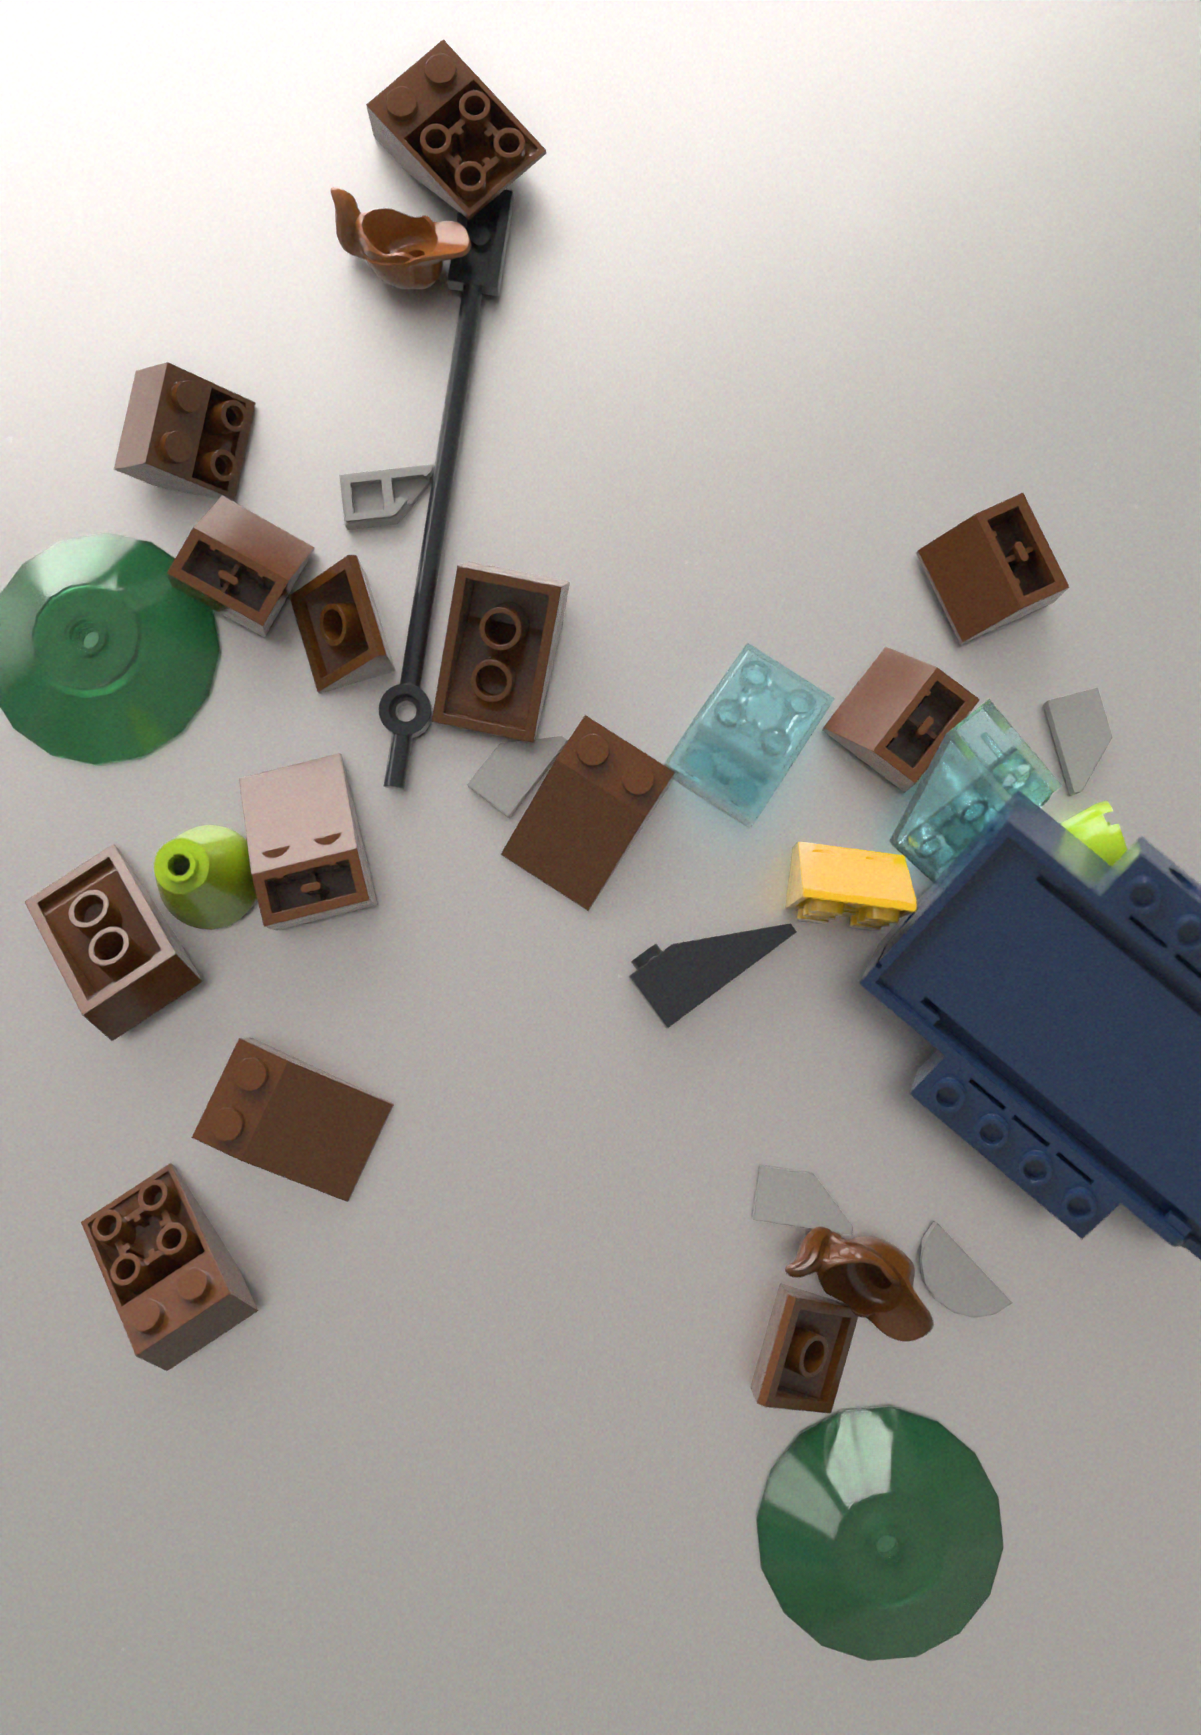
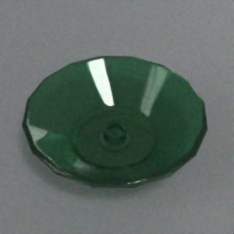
M105 532L61 540L20 566L0 593V708L13 729L52 756L93 765L141 758L183 732L209 696L220 647L214 610L171 586L167 572L175 560L173 556L153 542ZM91 632H97L99 639L96 645L86 648L84 646L85 637Z
M893 1406L843 1410L802 1432L771 1469L756 1517L761 1570L783 1613L821 1646L866 1661L918 1657L960 1634L990 1596L1004 1549L999 1497L976 1453L937 1420ZM889 1535L895 1538V1544L891 1550L883 1552L877 1549V1543L881 1537Z

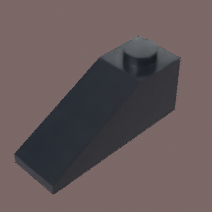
M790 923L675 943L663 951L656 943L631 961L636 971L628 978L664 1027L669 1028L797 931Z

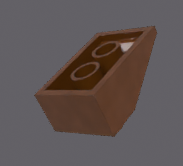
M470 561L457 565L431 722L532 743L535 742L561 634L570 585L569 581Z
M585 715L553 763L501 852V856L589 911L673 782L675 772Z
M112 844L25 901L81 1014L111 1041H114L203 982L182 944L115 844Z
M239 1038L192 1138L240 1161L348 1202L394 1104L254 1038Z

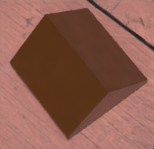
M347 555L289 595L318 693L331 691L396 671L367 574L357 555Z
M780 1283L750 1386L757 1404L768 1408L831 1414L858 1320V1316L852 1312L847 1304Z

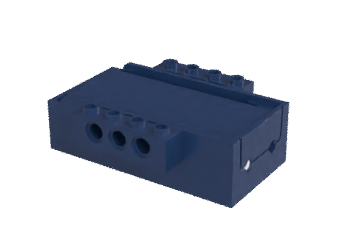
M1018 790L917 901L916 912L902 917L899 923L882 939L859 984L937 1049L918 1069L909 1094L1081 1239L1085 1238L1114 1209L1122 1204L1171 1246L1186 1248L1201 1260V885L1142 836L1111 867Z

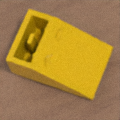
M797 842L792 847L785 909L797 910L798 920L828 923L829 920H835L836 916L850 917V927L881 930V927H890V923H899V918L916 912L917 901L904 855Z

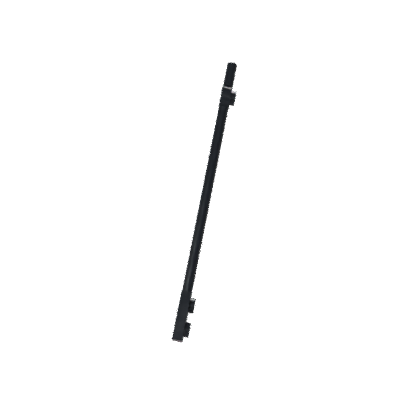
M505 189L470 220L460 212L457 214L456 222L467 230L471 248L467 255L451 259L449 264L448 288L462 291L407 641L400 684L389 688L383 694L379 703L381 722L392 734L383 787L404 790L412 738L423 734L432 721L433 708L426 693L420 689L482 294L499 296L514 203L513 190ZM405 705H412L416 708L415 717L407 722L401 721L398 718L400 708Z

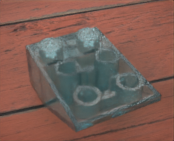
M747 642L699 710L664 765L675 772L673 780L751 829L835 698Z
M988 699L946 733L889 841L934 883L1018 790L1041 808L1062 785L992 701Z

